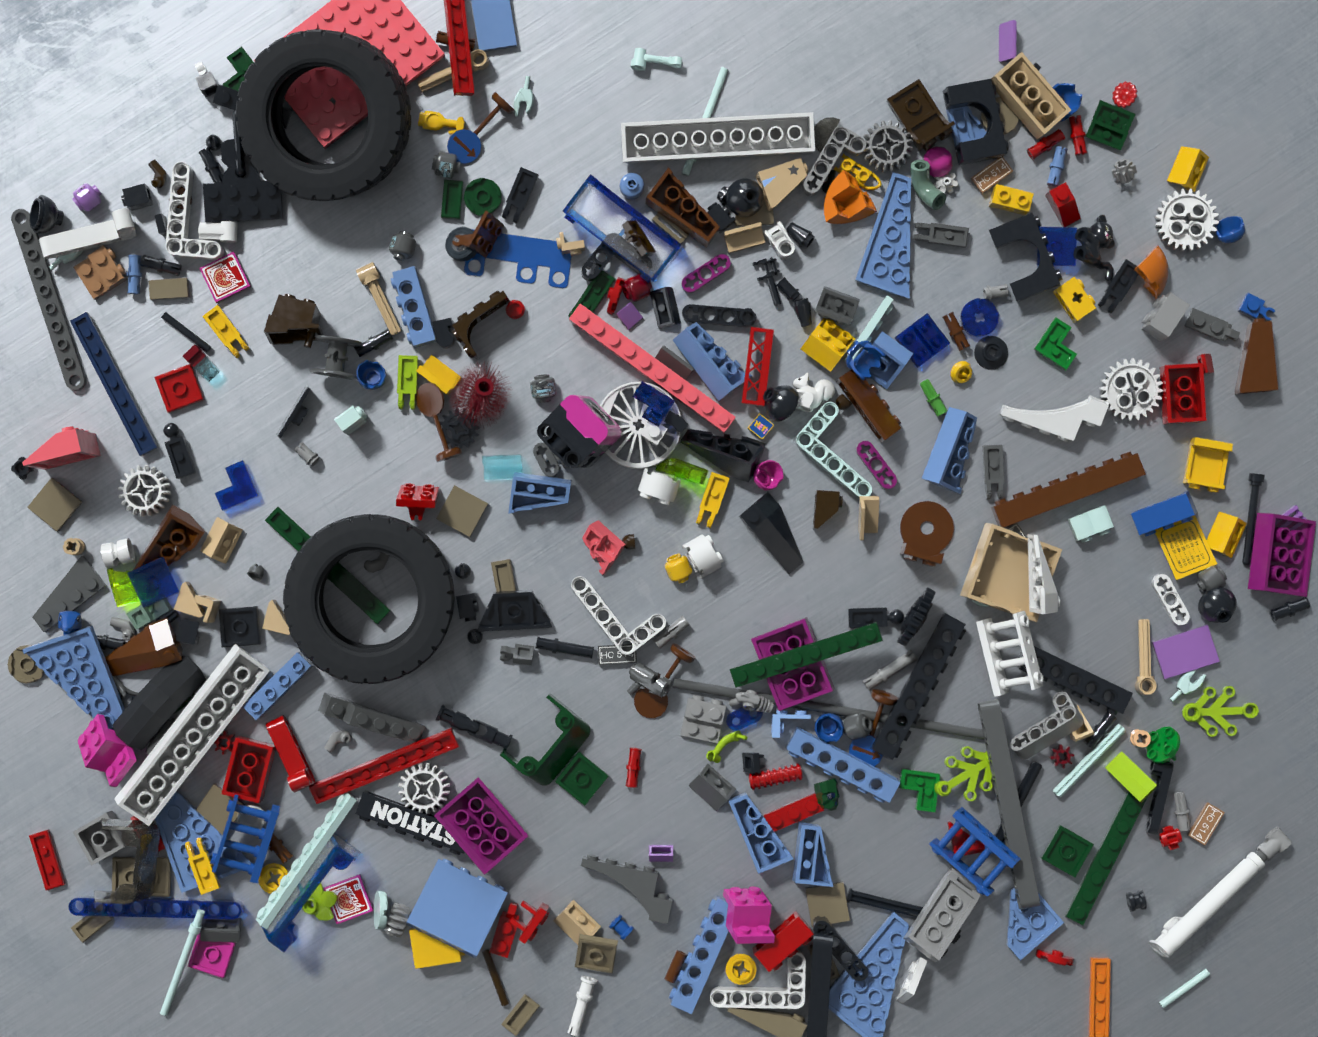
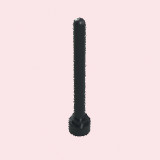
M1249 473L1248 481H1250L1252 486L1242 559L1244 565L1250 564L1259 486H1262L1265 478L1263 474Z

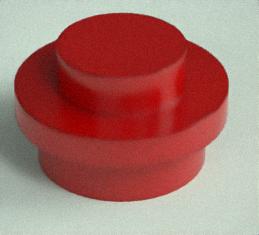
M512 300L506 306V313L511 319H519L524 315L525 307L522 302Z

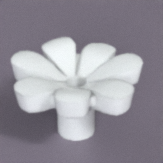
M951 173L943 177H934L937 180L934 186L937 189L940 188L939 190L943 193L947 191L948 194H952L954 192L952 187L958 186V182L954 180L956 175Z

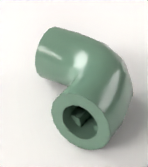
M925 160L913 161L910 173L915 192L927 206L933 210L940 209L946 201V195L932 183L930 164Z

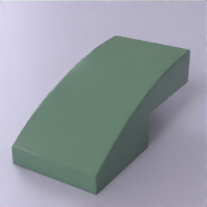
M161 593L127 613V616L134 628L138 630L156 620L157 617H161L169 612L172 607L165 595Z

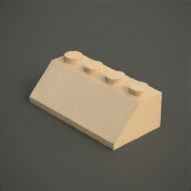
M1022 52L991 78L992 84L996 87L997 94L1036 139L1046 134L1071 111L1069 106Z

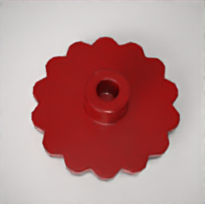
M1126 81L1119 83L1112 93L1114 104L1123 108L1131 106L1137 98L1136 93L1138 91L1136 86Z

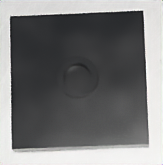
M258 606L219 609L221 648L233 647L235 644L238 646L261 644Z

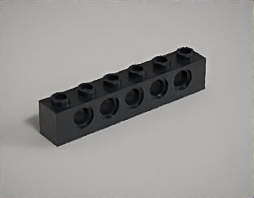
M1034 646L1036 657L1043 661L1042 667L1039 668L1043 675V681L1047 682L1049 679L1055 682L1053 686L1062 690L1066 687L1072 690L1071 694L1082 699V696L1089 698L1088 702L1099 707L1102 704L1107 707L1106 711L1117 715L1118 712L1124 714L1132 697V692ZM1022 650L1018 658L1023 657ZM1020 665L1019 669L1027 673L1026 665ZM1055 666L1060 669V674L1057 677H1054L1051 673L1052 668ZM1071 675L1077 676V683L1075 685L1069 683ZM1089 683H1093L1095 690L1089 694L1086 687ZM1107 691H1110L1112 693V699L1106 702L1104 700V694Z

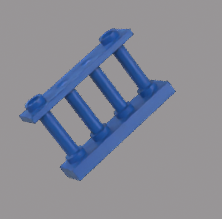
M235 794L234 799L229 800L226 811L229 812L217 854L213 853L210 864L213 865L212 872L216 873L219 864L246 871L251 875L250 882L258 883L279 815L280 806L273 804L271 811L267 810L266 812L237 804L239 795ZM234 811L264 819L267 822L266 828L258 829L232 822ZM231 829L258 836L262 840L261 844L254 847L227 840L228 830ZM223 847L253 854V857H256L255 863L246 864L221 857Z
M961 807L952 815L956 822L941 840L935 838L929 845L934 853L944 857L973 883L980 894L988 897L995 891L990 885L1006 867L1012 869L1021 858ZM962 827H965L970 831V836L954 854L946 846ZM976 840H980L985 845V849L969 867L961 858ZM991 853L996 854L1000 858V862L987 878L983 880L975 872Z

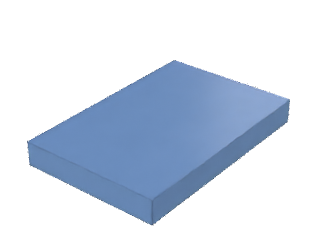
M471 0L479 49L485 52L516 47L517 41L510 0Z

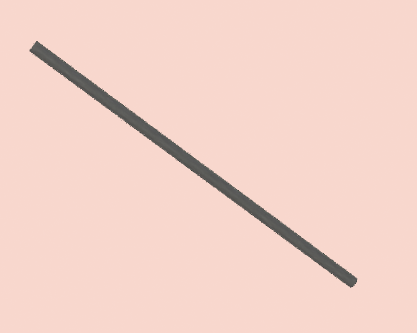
M674 678L673 688L736 698V694L739 692L747 691ZM757 692V695H762L776 705L772 694ZM808 700L791 706V708L832 713L845 717L863 713L871 721H874L877 713ZM881 713L879 722L884 723L889 714ZM899 716L897 724L905 726L906 719L903 716ZM919 719L916 724L912 723L911 728L984 740L982 729Z

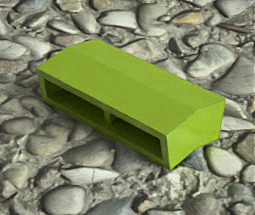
M1122 751L1105 767L1140 802H1143L1157 787Z

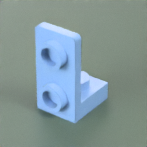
M776 710V713H772V738H780V733H784V722H780V718L811 719V714H807V710H795V714H788V710Z

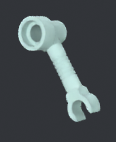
M635 48L634 58L631 59L630 67L634 70L643 71L646 69L647 62L681 68L682 58L677 56H653L646 54V50L643 48Z

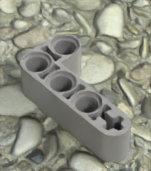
M837 127L803 184V192L807 196H815L821 189L842 151L854 157L862 155L866 148L865 139L845 127ZM842 133L845 135V140L839 141L835 135ZM855 142L862 144V149L856 151L853 149L852 144ZM832 149L835 151L836 156L828 157L826 151ZM824 166L826 173H818L816 167ZM815 177L817 179L814 186L815 188H812V190L808 189V187L813 182Z
M1058 692L1053 697V704L1057 712L1011 740V748L1021 759H1028L1082 726L1083 717L1075 702L1066 692Z

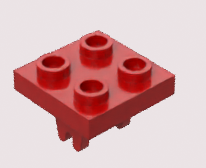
M407 483L401 485L396 498V506L408 507L411 520H414L415 515H417L418 520L421 521L425 508H435L439 496V487H434L432 484L415 486V484Z
M525 901L521 903L522 907L533 914L527 925L514 917L510 919L511 923L523 931L519 938L522 943L526 944L528 940L532 941L537 934L538 924L543 925L548 918L549 906L542 902L538 909Z

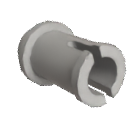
M1006 284L994 287L988 285L986 288H983L984 299L991 301L992 298L1007 297L1009 292L1006 288L1008 286Z
M300 443V448L297 446L295 452L306 461L307 465H315L319 460L318 454L312 452L305 443Z

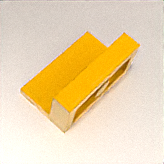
M1181 146L1167 182L1182 185L1188 191L1192 189V192H1195L1209 156L1200 149Z
M432 354L424 365H420L416 370L429 382L436 384L448 396L452 392L451 390L455 388L454 386L457 385L455 384L458 382L457 380L461 378Z
M1218 512L1207 538L1210 549L1232 558L1247 523L1238 517Z

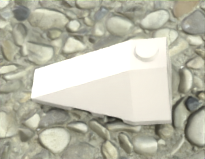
M1028 534L1029 612L1038 614L1058 612L1060 598L1038 535Z

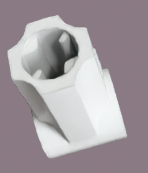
M221 221V223L200 222L198 228L199 239L236 243L238 223L232 221Z

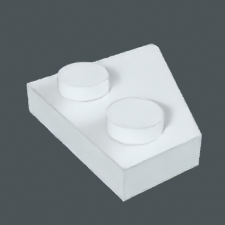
M920 957L917 961L911 963L908 969L910 973L904 980L896 1001L903 1004L915 994L927 960Z

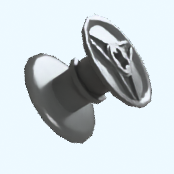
M315 335L318 341L329 344L327 354L324 355L326 358L325 369L313 368L310 370V373L335 378L357 379L356 375L344 372L345 361H348V357H346L347 347H359L362 345V342L334 336Z

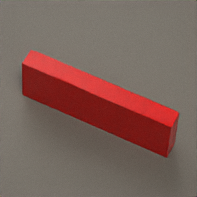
M49 829L29 835L45 890L65 885V879Z

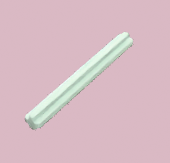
M1117 724L1053 789V792L1058 797H1062L1125 733V728Z

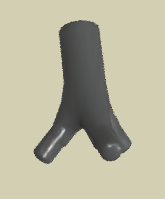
M116 676L113 677L122 701L124 697H127V694L134 696L138 694V692L125 687Z

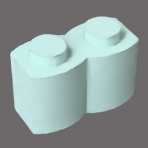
M352 405L334 420L341 430L349 436L367 422L365 418L368 416L362 408Z
M1106 505L1067 519L1075 540H1081L1082 543L1093 539L1092 535L1099 533L1100 536L1111 532L1109 528L1114 527Z

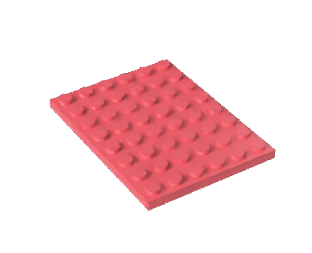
M331 0L287 34L320 29L344 32L362 38L377 47L386 55L387 59H390L397 68L405 86L445 56L444 52L401 0ZM318 67L305 72L293 82L285 95L287 103L324 149L368 116L367 104L359 87L347 75L330 67ZM331 98L335 99V105L329 101Z

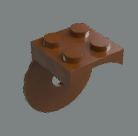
M931 501L919 502L909 507L900 523V533L903 539L900 554L904 555L903 559L917 562V559L923 560L922 564L931 567L941 564L944 553H940V551L949 544L954 532V524L950 513L942 505ZM925 521H929L933 525V531L928 535L922 533L920 529L921 524Z

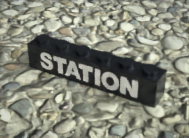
M366 790L363 792L355 813L359 815V819L370 822V820L376 821L378 826L388 829V826L395 828V832L402 835L409 833L414 835V839L424 842V840L431 841L432 846L450 848L449 851L457 855L465 853L434 815H427L424 811L420 813L418 809L416 811L412 810L413 807L407 808L405 804Z

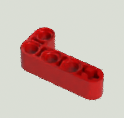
M282 715L267 722L266 728L289 775L287 781L291 790L295 793L314 784L315 778L286 717Z

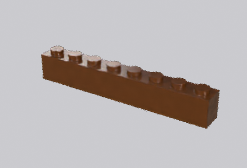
M1130 451L1120 455L1121 459L1114 461L1111 458L1103 461V466L1096 468L1095 465L1084 468L1085 472L1079 475L1076 471L1066 475L1067 479L1060 481L1057 478L1049 481V486L1044 488L1041 485L1030 488L1031 492L1024 495L1022 491L1012 495L1013 499L1006 501L1005 498L995 501V506L991 507L997 525L1004 528L1146 475L1138 453L1132 454Z

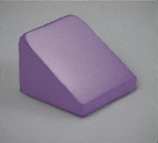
M632 302L616 313L628 330L643 318Z

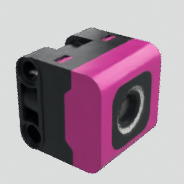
M569 395L537 428L539 438L569 468H588L593 466L620 438L622 433L620 426L592 397L582 395ZM547 426H549V427L546 429V434L548 435V437L545 435V432H544V431H545V428H546Z

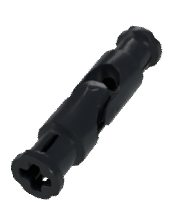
M445 705L441 706L436 717V721L441 720L450 724L452 728L467 731L469 735L489 744L499 745L505 751L513 737L512 734H504L498 731V728L477 719L472 721L466 714L459 711L454 712L445 708ZM480 724L487 729L486 734L483 736L476 735Z

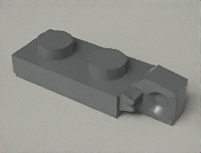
M1195 308L1191 309L1184 325L1189 329L1219 341H1226L1227 338L1235 341L1238 340L1240 332L1231 329L1232 325Z

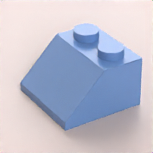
M882 331L872 345L884 352L886 357L883 358L881 356V368H871L870 374L872 376L871 379L885 389H888L913 353Z

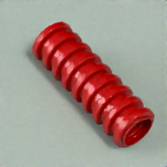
M797 763L796 766L792 764L790 767H778V770L773 768V771L768 769L767 772L761 771L759 774L758 772L754 775L749 773L748 777L751 789L755 790V788L761 789L762 786L767 788V785L772 787L773 784H776V786L779 783L785 784L784 782L786 781L790 783L791 780L796 782V779L802 780L803 775L801 766Z

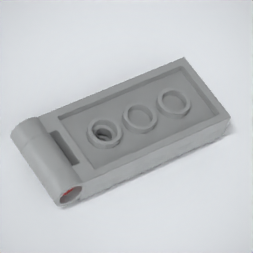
M952 865L903 939L933 962L939 961L982 894L976 890V886Z

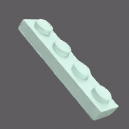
M888 295L885 297L857 339L858 342L871 341L872 337L870 334L873 330L877 331L883 323L880 319L884 314L888 315L893 308L891 304L893 299ZM860 349L852 357L853 360L860 354Z

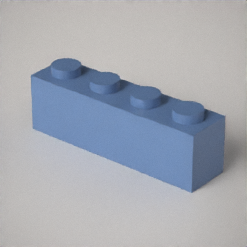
M697 322L684 329L673 339L678 349L718 401L744 383L745 372L739 368L741 364L736 360L732 361L726 355L727 351L723 347L714 344V339Z
M948 408L927 466L924 469L922 479L961 494L962 488L959 486L961 478L964 479L966 471L963 470L965 459H969L968 444L973 440L977 421L976 416L963 410Z
M746 792L728 800L758 874L794 859Z

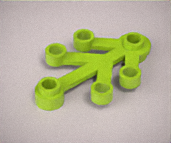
M1225 686L1222 689V694L1209 708L1202 707L1209 698L1215 697L1216 690L1213 687H1205L1203 695L1195 703H1188L1182 709L1183 718L1188 722H1197L1205 730L1206 735L1210 737L1216 736L1218 729L1216 726L1210 725L1202 716H1210L1224 729L1226 735L1234 736L1237 733V727L1230 724L1221 715L1243 714L1247 718H1254L1259 712L1258 706L1250 702L1245 703L1242 707H1221L1230 697L1235 695V689L1232 686ZM1228 688L1232 690L1230 695L1226 694ZM1208 689H1211L1213 692L1211 696L1207 695ZM1250 706L1252 711L1248 714L1246 708ZM1190 709L1194 710L1193 716H1190L1188 714V711ZM1232 726L1234 731L1230 734L1228 733V728ZM1211 727L1214 728L1213 734H1209L1208 732L1209 728Z
M964 746L960 750L962 757H973L981 761L977 764H971L957 760L954 756L946 757L944 763L947 767H956L965 771L949 781H938L935 785V792L939 796H948L953 787L969 778L967 790L963 796L967 801H974L977 797L975 788L979 771L984 768V778L980 782L979 787L982 791H990L992 789V775L987 751L983 753L975 751L969 746ZM965 749H968L970 752L967 756L964 754ZM950 758H952L954 761L953 765L951 766L948 764V760ZM985 782H987L989 785L987 789H984L983 784ZM943 785L947 786L946 792L942 791ZM969 792H972L973 797L971 799L967 797V794Z

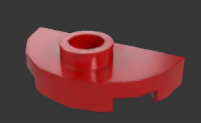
M618 277L614 288L610 287L607 295V298L610 299L607 308L608 314L613 315L615 313L622 293V286L625 282L623 278Z
M1036 950L1035 955L1040 959H1046L1048 962L1063 966H1073L1074 958L1064 956V952L1052 950V952Z

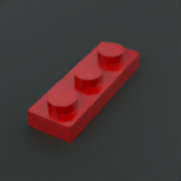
M813 793L768 812L763 816L775 832L824 810L818 804L816 794Z

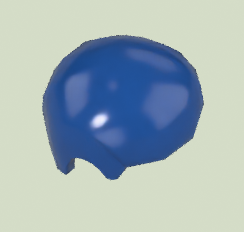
M1238 216L1226 217L1220 220L1218 225H1215L1217 238L1222 243H1235L1245 234L1243 219Z
M365 360L358 365L356 375L362 387L375 390L384 385L386 373L379 362Z
M827 713L819 716L815 722V732L820 739L827 743L837 742L842 737L844 724L838 715Z

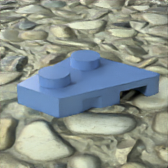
M968 106L946 110L948 121L950 123L954 121L956 124L952 132L955 146L960 142L981 139L986 134V131L980 125L981 122L977 117L973 116Z

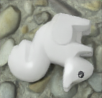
M808 373L795 379L793 386L799 395L796 409L812 412L823 400L828 401L829 398L833 397L835 393L834 384L829 380L822 379L816 383L815 387H811L808 385Z

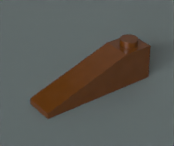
M172 505L137 562L132 574L150 582L166 570L174 561H178L182 555L195 548L205 533L204 529L189 513Z
M164 618L147 625L142 632L130 638V641L118 647L105 659L111 675L117 676L163 667L182 660L183 649L180 642L176 641V634L168 618Z

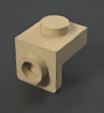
M559 232L560 238H556L558 249H562V254L570 253L571 256L582 254L581 251H585L584 240L565 243L563 232Z

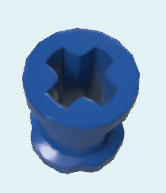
M621 914L608 926L621 936V940H624L634 929L633 926H629L622 919Z

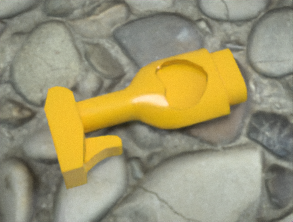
M425 111V113H419L418 126L435 131L445 126L453 127L456 130L448 132L453 134L457 130L465 129V122L463 117H459L457 120H450L444 118L439 112Z

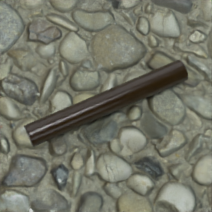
M489 949L484 950L482 954L501 1005H508L509 1002L492 956L489 953L490 951Z

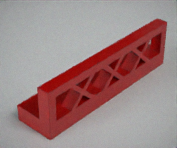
M750 328L742 404H750L757 407L765 406L763 395L767 390L774 333L772 329ZM754 332L764 333V340L759 346L754 341ZM758 349L762 356L761 361L755 364L751 359V355ZM756 368L759 372V380L753 383L749 378V373ZM752 387L757 392L756 401L746 400L747 391Z

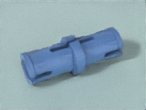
M1055 147L1053 161L1049 165L1051 169L1047 185L1059 186L1061 172L1065 168L1063 164L1067 148Z
M128 255L129 268L126 273L128 277L127 293L140 294V277H142L140 268L141 255Z

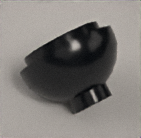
M743 178L736 180L730 185L727 190L726 200L728 207L734 214L740 217H750L761 209L764 203V193L756 181ZM747 193L752 195L751 200L747 199Z
M40 195L33 201L31 206L30 227L35 233H46L54 228L55 225L61 226L64 213L58 210L53 200L47 196Z
M789 385L768 388L763 395L767 415L776 422L790 417L798 405V391Z
M1222 587L1207 591L1198 602L1200 615L1205 620L1214 623L1228 622L1237 607L1236 597L1233 592Z

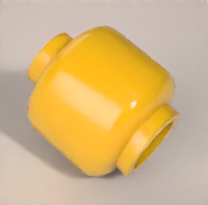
M680 553L668 557L664 566L669 579L673 582L678 581V583L688 581L693 571L688 558Z

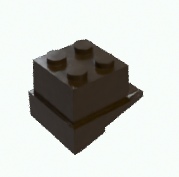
M291 294L278 295L272 315H268L264 333L272 345L293 344L294 341H305L304 347L311 348L313 341H318L315 335H324L319 325L321 314L315 302L310 299L299 300Z

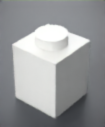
M651 418L641 436L655 446H658L668 429Z

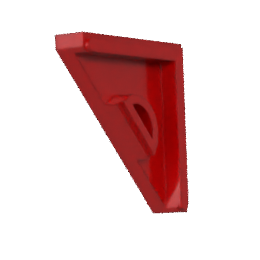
M950 821L947 822L948 829L950 830L954 824ZM962 829L951 840L954 854L970 836ZM976 840L964 856L983 852L985 845Z

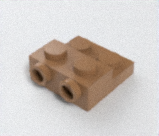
M104 245L89 254L87 259L73 267L94 300L127 280L125 276L127 272L121 264H117L115 261L116 255L114 251Z

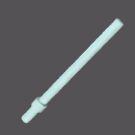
M721 67L703 118H711L728 72L727 68ZM697 159L686 160L682 171L683 175L689 176L693 163H696Z
M198 909L194 921L190 924L188 929L189 935L160 1011L161 1015H168L194 941L201 931V922L205 914L204 910Z

